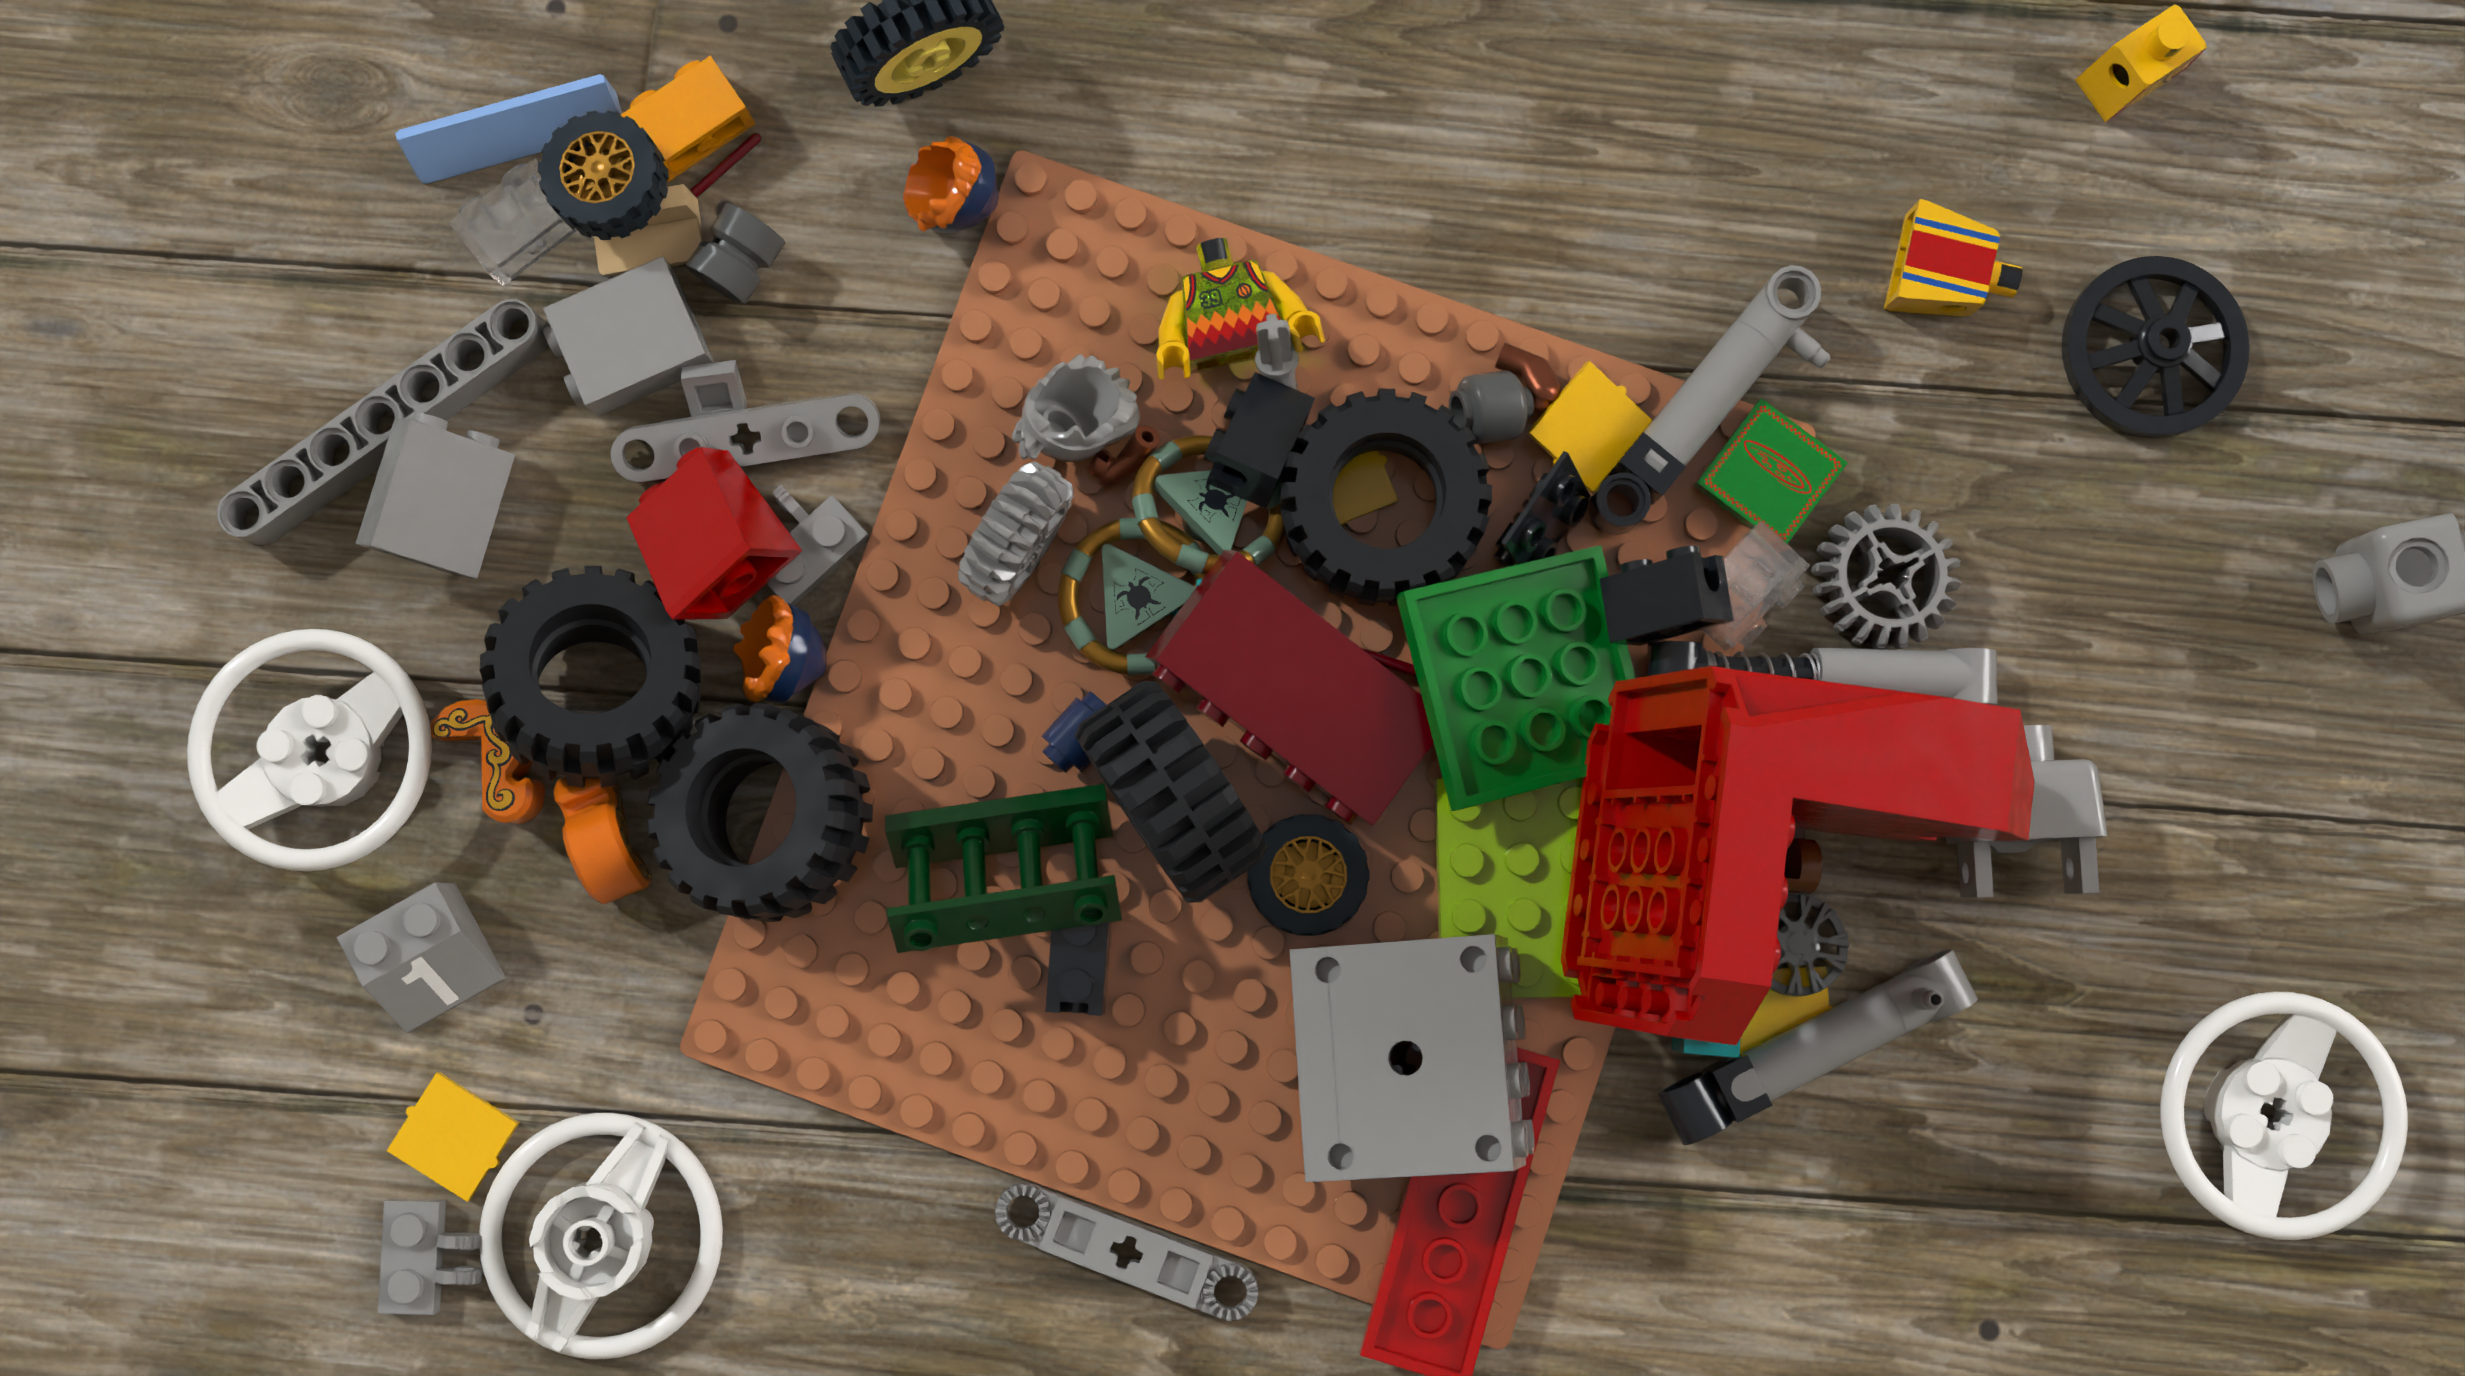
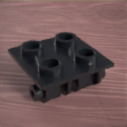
M1563 451L1550 472L1543 473L1529 494L1530 500L1526 499L1523 502L1524 510L1522 513L1514 515L1515 523L1510 522L1495 543L1498 550L1493 557L1504 566L1509 567L1514 564L1518 565L1556 556L1558 543L1569 527L1576 526L1584 517L1588 508L1590 494L1569 453Z

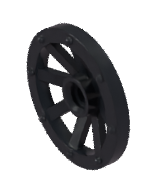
M2145 256L2119 263L2103 272L2089 283L2074 301L2067 315L2062 334V359L2065 372L2073 391L2081 403L2106 425L2123 433L2144 438L2177 436L2194 430L2215 418L2232 402L2244 381L2249 362L2250 344L2247 325L2243 313L2232 294L2217 278L2206 270L2190 262L2172 257ZM2148 279L2168 281L2181 286L2168 314H2164ZM2127 283L2145 321L2100 303V301L2112 289ZM2196 296L2209 308L2217 323L2188 328L2185 321ZM2090 320L2131 336L2129 342L2088 354L2087 332ZM2159 335H2163L2168 339L2169 348L2161 344ZM2222 340L2224 352L2221 372H2218L2192 350V345ZM2132 359L2137 367L2119 394L2113 399L2100 385L2093 370ZM2179 365L2211 391L2200 404L2187 412H2184ZM2154 373H2160L2164 416L2142 414L2130 409Z

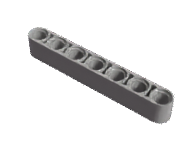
M506 299L497 303L228 492L220 500L217 508V520L220 527L227 534L256 545H268L278 540L379 468L391 431L390 429L388 432L378 434L377 424L384 414L394 412L395 419H414L415 412H420L445 421L539 356L548 345L543 332V328L548 326L547 322L523 301ZM528 319L529 327L527 332L521 338L510 340L509 331L511 326L518 320ZM476 350H484L482 364L475 370L466 371L465 362L467 357ZM432 381H439L437 396L433 400L423 403L421 400L423 388ZM348 443L350 446L348 458L342 464L335 466L333 463L335 450L340 445ZM303 474L305 479L304 487L298 495L291 498L289 495V485L296 476ZM258 506L259 518L257 523L253 527L246 529L244 525L246 513L252 507Z

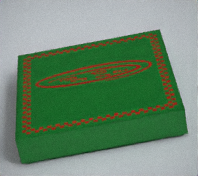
M1760 398L1693 486L1778 550H1782L1848 462Z

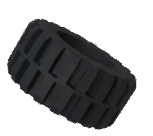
M1378 389L1377 396L1365 397L1363 391L1348 395L1344 404L1336 407L1331 403L1318 412L1317 420L1312 425H1305L1297 436L1292 452L1288 454L1280 489V510L1288 537L1287 544L1293 556H1298L1304 564V571L1314 581L1319 579L1328 585V591L1340 598H1343L1345 594L1357 598L1358 604L1374 606L1375 602H1389L1390 606H1397L1396 594L1452 580L1471 558L1485 533L1489 517H1487L1488 508L1492 503V485L1487 484L1486 474L1489 471V466L1485 454L1477 453L1474 447L1477 438L1469 427L1465 426L1460 429L1452 421L1455 413L1443 404L1438 410L1425 404L1427 396L1411 392L1410 398L1395 396V389ZM1371 451H1390L1404 455L1422 467L1431 479L1436 495L1435 512L1428 528L1411 543L1390 549L1372 547L1353 538L1339 523L1333 506L1334 484L1344 466L1360 454Z
M585 566V574L570 575L569 569L565 568L551 572L553 581L542 585L539 580L535 579L522 587L523 599L520 602L514 598H509L498 610L501 624L493 623L489 625L484 637L486 651L480 654L482 688L488 713H490L496 734L500 741L508 742L510 754L522 765L532 761L535 773L550 781L555 778L557 773L564 774L567 786L584 788L586 779L600 778L601 788L618 785V775L630 772L632 779L636 780L648 774L649 761L655 758L660 763L662 758L669 759L675 753L672 743L682 732L690 733L693 727L692 715L698 713L701 699L700 655L698 654L697 638L692 625L685 624V620L671 619L652 581L647 580L640 586L635 583V573L619 568L614 576L603 574L602 566ZM599 641L619 645L635 654L646 667V681L641 689L621 706L600 713H578L566 710L547 699L541 693L539 687V677L549 661L568 647L584 642Z
M1155 681L1140 682L1079 724L1075 733L1078 743L1138 834L1187 903L1204 901L1263 860L1268 849L1267 844L1251 815L1199 736L1158 683Z
M755 703L751 708L742 704L724 707L721 711L722 718L709 713L695 722L694 726L697 732L693 735L682 732L672 743V747L676 752L670 760L662 758L655 773L661 775L658 789L650 788L647 805L655 807L654 818L646 821L648 838L658 840L660 845L653 850L655 860L659 868L672 871L668 875V882L679 893L690 895L691 902L704 909L717 911L719 914L763 922L781 921L784 916L798 918L808 914L812 910L811 902L826 904L837 895V890L833 885L837 880L849 882L858 869L851 863L856 851L866 852L870 838L862 835L863 823L873 821V805L863 802L862 794L870 791L867 775L853 769L858 765L859 759L851 747L840 743L839 735L828 727L787 709L783 710L770 704ZM768 764H781L792 780L796 795V812L792 827L784 842L770 856L751 865L744 864L733 852L727 836L726 815L729 802L736 788L750 773Z

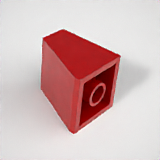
M699 447L687 452L679 459L676 464L677 470L665 482L655 484L647 489L639 498L640 505L626 517L664 608L672 620L728 619L802 552V549L728 450Z

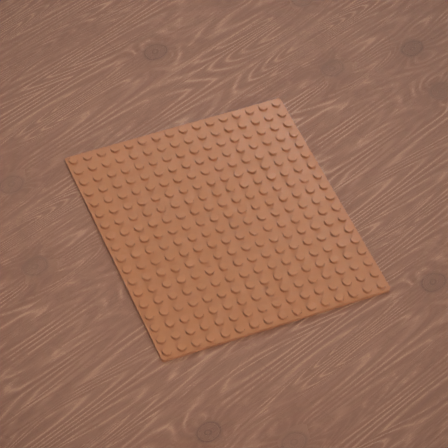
M1023 150L1017 151L1013 154L999 190L997 207L987 222L826 652V670L822 677L816 680L803 714L804 717L828 727L839 735L840 743L851 747L859 759L858 765L853 769L867 775L870 791L862 794L863 802L873 805V821L863 823L862 835L870 838L866 852L856 851L851 863L858 869L849 882L837 880L833 885L837 890V895L826 904L811 902L812 910L808 914L798 918L784 916L781 921L776 922L748 920L728 915L682 1037L680 1050L683 1055L1373 1304L1409 1177L1305 1182L1290 949L1439 938L1434 780L1443 779L1434 743L1374 826L1357 818L1352 825H1349L1325 807L1330 798L1315 786L1307 793L1282 774L1287 767L1285 763L1273 754H1270L1268 759L1264 760L1245 747L1239 741L1244 732L1234 724L1227 721L1222 728L1198 711L1196 707L1201 699L1185 687L1180 694H1177L1153 675L1128 676L1118 674L1090 661L1077 650L1064 630L1058 607V587L1061 571L1073 548L1093 530L1120 518H1136L1132 506V492L1138 471L1115 486L1099 485V479L1090 476L1087 472V467L1094 456L1082 461L1061 462L1040 452L1036 459L1027 457L1023 460L1018 452L1019 443L1013 442V431L1016 423L1022 418L1023 405L1031 388L1036 386L1037 381L1043 379L1055 365L1061 362L1068 363L1078 354H1082L1084 358L1091 355L1095 356L1097 360L1104 361L1106 369L1119 368L1120 378L1130 380L1128 389L1137 396L1135 401L1140 414V422L1137 428L1142 425H1148L1158 432L1160 443L1155 450L1168 441L1196 435L1213 436L1217 428L1227 431L1231 421L1225 419L1224 415L1235 389L1238 388L1246 392L1254 373L1261 374L1257 370L1255 358L1192 372L1190 377L1185 379L1183 369L1170 367L1164 372L1165 380H1160L1157 372L1156 358L1159 348L1158 329L1170 296L1180 290H1183V293H1185L1184 281L1188 276L1195 274L1196 291L1201 293L1206 291L1202 287L1215 285L1216 283L1207 280L1200 273L1239 264L1236 273L1229 280H1237V282L1231 287L1220 290L1222 304L1225 305L1229 299L1239 297L1236 289L1238 285L1245 283L1244 277H1249L1244 265L1246 262L1257 264L1260 272H1274L1300 297L1307 310L1316 313L1320 318L1325 341L1320 343L1319 338L1314 335L1303 337L1301 339L1303 351L1297 352L1299 362L1295 369V379L1298 384L1296 388H1298V391L1315 398L1306 421L1308 425H1312L1318 418V412L1331 403L1336 407L1345 403L1348 395L1363 391L1365 397L1377 396L1378 389H1395V396L1410 398L1411 392L1427 396L1425 404L1436 410L1442 404L1449 408L1450 394L1452 391L1457 390L1458 384L1465 376L1502 371L1495 368V364L1505 342L1545 358L1561 385V391L1584 363L1591 361L1616 386H1625L1627 390L1625 395L1652 420H1654L1685 381ZM1223 238L1228 258L1214 260L1205 264L1201 243L1210 239ZM1212 291L1210 293L1211 298L1217 299L1220 302L1218 292ZM1203 293L1202 297L1206 295L1207 299H1205V301H1208V304H1211V301L1209 300V294ZM1248 298L1244 299L1248 302L1249 310L1252 312L1254 306H1252ZM1241 300L1231 301L1227 306V310L1229 307L1234 311L1233 307L1240 306L1241 309L1242 304L1245 307L1246 305ZM1212 306L1206 312L1209 321H1211L1214 311H1219L1223 318L1226 315L1225 309L1222 306ZM1185 320L1186 347L1188 348L1187 320ZM1518 377L1523 387H1527L1524 379ZM1740 400L1663 496L1655 504L1652 505L1650 503V509L1646 516L1629 532L1620 535L1604 533L1593 524L1587 508L1582 520L1576 526L1569 527L1558 543L1556 555L1601 545L1609 576L1620 573L1619 566L1623 563L1642 559H1650L1653 563L1667 559L1666 551L1683 546H1699L1701 557L1723 556L1734 621L1657 642L1702 643V648L1705 651H1712V653L1721 651L1724 656H1733L1738 651L1743 652L1777 548L1693 485L1754 405ZM1533 412L1532 417L1526 421L1525 429L1516 439L1474 444L1478 454H1485L1489 466L1486 478L1487 484L1492 485V503L1488 508L1487 517H1489L1485 533L1476 547L1477 549L1462 570L1452 580L1506 567L1493 557L1498 550L1495 543L1509 523H1515L1514 515L1522 513L1524 510L1523 502L1526 499L1530 500L1529 494L1543 473H1549L1554 466V458L1527 434L1542 414ZM1788 417L1815 438L1816 432L1811 425ZM1132 434L1107 444L1103 450H1107L1114 458H1117ZM1378 451L1379 455H1384L1387 458L1384 467L1399 501L1381 510L1373 511L1346 522V524L1341 526L1349 535L1366 545L1385 549L1398 548L1417 539L1430 525L1436 505L1435 489L1427 473L1416 462L1395 452ZM1205 455L1188 456L1181 458V460L1160 473V475L1207 471L1212 469L1214 462L1205 459ZM1036 461L1044 467L1049 466L1061 473V477L1072 484L1074 497L1071 501V507L1066 513V519L1058 530V534L1052 541L1049 550L1041 559L1039 566L1031 574L1029 580L1023 584L1018 593H1015L1012 600L996 606L988 600L984 602L971 594L968 588L961 584L958 580L959 562L965 555L964 550L970 543L973 532L980 524L981 517L985 515L992 500H995L1003 485L1009 482L1013 473L1018 472L1021 466ZM1610 471V473L1605 477V479H1607L1610 475H1614V473ZM1153 488L1152 496L1159 520L1172 524L1184 531L1182 517ZM1589 492L1590 497H1589V499H1588V502H1589V500H1590V498H1591V496L1593 495L1594 492ZM1620 492L1608 493L1606 502L1612 513L1624 517L1631 514L1632 505L1626 495ZM1247 501L1231 550L1240 552L1262 536L1269 519L1267 509ZM1286 533L1275 553L1257 566L1360 648L1413 664L1398 605L1390 606L1389 602H1375L1374 606L1358 604L1357 598L1345 594L1343 598H1340L1330 593L1328 585L1319 579L1314 581L1304 571V564L1298 556H1293L1287 544L1288 537ZM1147 539L1118 540L1110 544L1196 587L1195 577L1189 569L1175 565V563L1161 555ZM1197 541L1203 552L1218 555L1207 543ZM1101 549L1093 557L1079 583L1078 604L1081 616L1097 640L1108 648ZM1172 614L1115 651L1125 655L1148 653L1173 620ZM1647 644L1642 646L1627 645L1635 677H1646ZM1386 667L1421 695L1416 676ZM1155 681L1168 694L1189 725L1199 736L1236 791L1262 835L1278 821L1298 814L1324 815L1329 819L1337 820L1346 829L1354 833L1362 849L1365 850L1368 859V870H1370L1367 894L1364 901L1360 905L1358 912L1343 926L1334 931L1316 936L1290 934L1267 921L1252 901L1248 888L1247 871L1204 901L1187 903L1138 834L1092 763L1082 773L1073 766L1066 774L1042 752L1049 743L1041 736L1076 697L1082 700L1091 691L1108 705L1140 682ZM784 767L748 865L757 863L775 852L784 842L792 827L796 812V795L792 780ZM1105 784L1112 820L1113 837L1095 839L1099 877L1115 875L1122 920L1111 923L1104 1015L1045 1012L1051 931L943 946L925 951L897 953L887 919V908L908 905L907 867L895 868L885 833L886 815ZM1073 843L1040 847L1043 885L1077 880ZM1018 851L985 855L987 893L1021 889ZM963 859L930 863L931 902L965 897ZM1573 997L1513 998V1004L1522 1005L1525 1020V1039H1516L1517 1047L1561 1061L1481 1342L1482 1345L1498 1350L1504 1349L1510 1342L1616 1028L1614 1026L1575 1020L1570 1003ZM1411 1045L1407 1051L1406 1060L1408 1064H1414L1416 1071H1418L1422 1065L1423 1056L1421 1051H1415Z

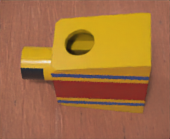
M1919 199L1905 214L1884 310L1961 317L1971 316L1984 305L1988 293L2013 298L2020 286L2023 270L2020 266L1995 261L2000 240V233L1997 230L1930 201Z

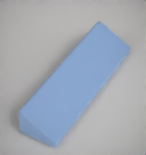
M599 74L400 129L398 132H395V135L417 178L423 184H429L540 153L545 143L548 144L553 137L552 133L558 127L562 128L568 123L567 120L574 116L581 117L587 115L586 112L596 110L598 113L613 111L621 116L622 111L616 91L605 76Z

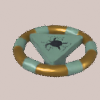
M1206 435L1187 436L1168 441L1151 453L1135 477L1132 492V506L1137 525L1148 542L1161 555L1175 563V565L1200 574H1207L1224 550H1231L1247 500L1207 484L1206 482L1211 470L1160 475V473L1181 460V458L1205 455L1213 437ZM1279 481L1267 507L1269 519L1264 533L1239 552L1256 566L1275 553L1286 533L1280 510L1281 481ZM1153 488L1182 517L1184 531L1194 540L1207 543L1218 555H1211L1181 544L1167 533L1159 522L1152 496Z
M1120 518L1093 530L1073 548L1061 571L1059 580V613L1064 630L1077 650L1090 661L1118 674L1128 676L1152 675L1158 666L1145 657L1147 653L1125 655L1115 650L1180 609L1196 587L1110 545L1118 540L1146 539L1137 525L1136 518ZM1159 520L1167 533L1176 541L1203 551L1197 541L1183 530ZM1101 549L1108 648L1097 640L1081 616L1078 604L1079 583L1093 557ZM1190 570L1196 582L1198 579H1203L1206 575Z

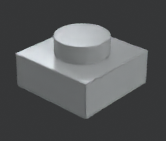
M736 360L682 367L681 383L691 417L747 408V401Z

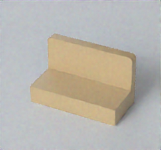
M684 184L667 187L666 199L663 198L660 204L661 210L657 216L653 215L649 219L648 225L640 230L638 228L631 232L630 236L624 238L619 236L612 237L611 240H600L599 237L594 236L599 273L604 277L618 276L662 256L671 267L685 265L700 242L703 241L698 199Z

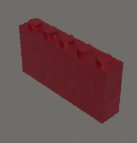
M1224 550L1214 566L1208 571L1145 656L1158 666L1152 673L1156 679L1177 694H1180L1185 687L1201 699L1196 707L1198 711L1222 728L1227 721L1234 724L1244 732L1239 741L1245 747L1264 760H1267L1270 754H1273L1287 765L1282 773L1287 779L1307 793L1315 786L1330 798L1325 807L1349 825H1352L1357 818L1374 826L1434 743L1422 696L1238 551Z

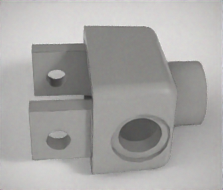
M2446 513L2383 526L2342 542L2337 547L2334 557L2319 559L2313 568V587L2315 598L2323 617L2333 624L2351 620L2355 631L2363 635H2371L2465 614V532L2460 533L2455 515Z
M2024 725L2035 780L2029 840L1995 841L1976 837H1946V844H1957L1961 898L1994 897L1990 848L1997 853L2026 852L2040 842L2049 840H2060L2064 894L2100 893L2096 837L2108 835L2098 768L2092 761L2086 759L2054 760L2052 725Z

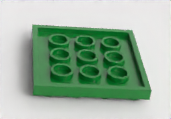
M1601 545L1396 594L1451 811L1473 807L1586 776L1587 765H1585L1588 738H1590L1596 723L1610 724L1612 706L1609 705L1608 697L1615 682L1636 678L1628 646L1612 644L1609 641L1600 579L1608 577L1609 574Z

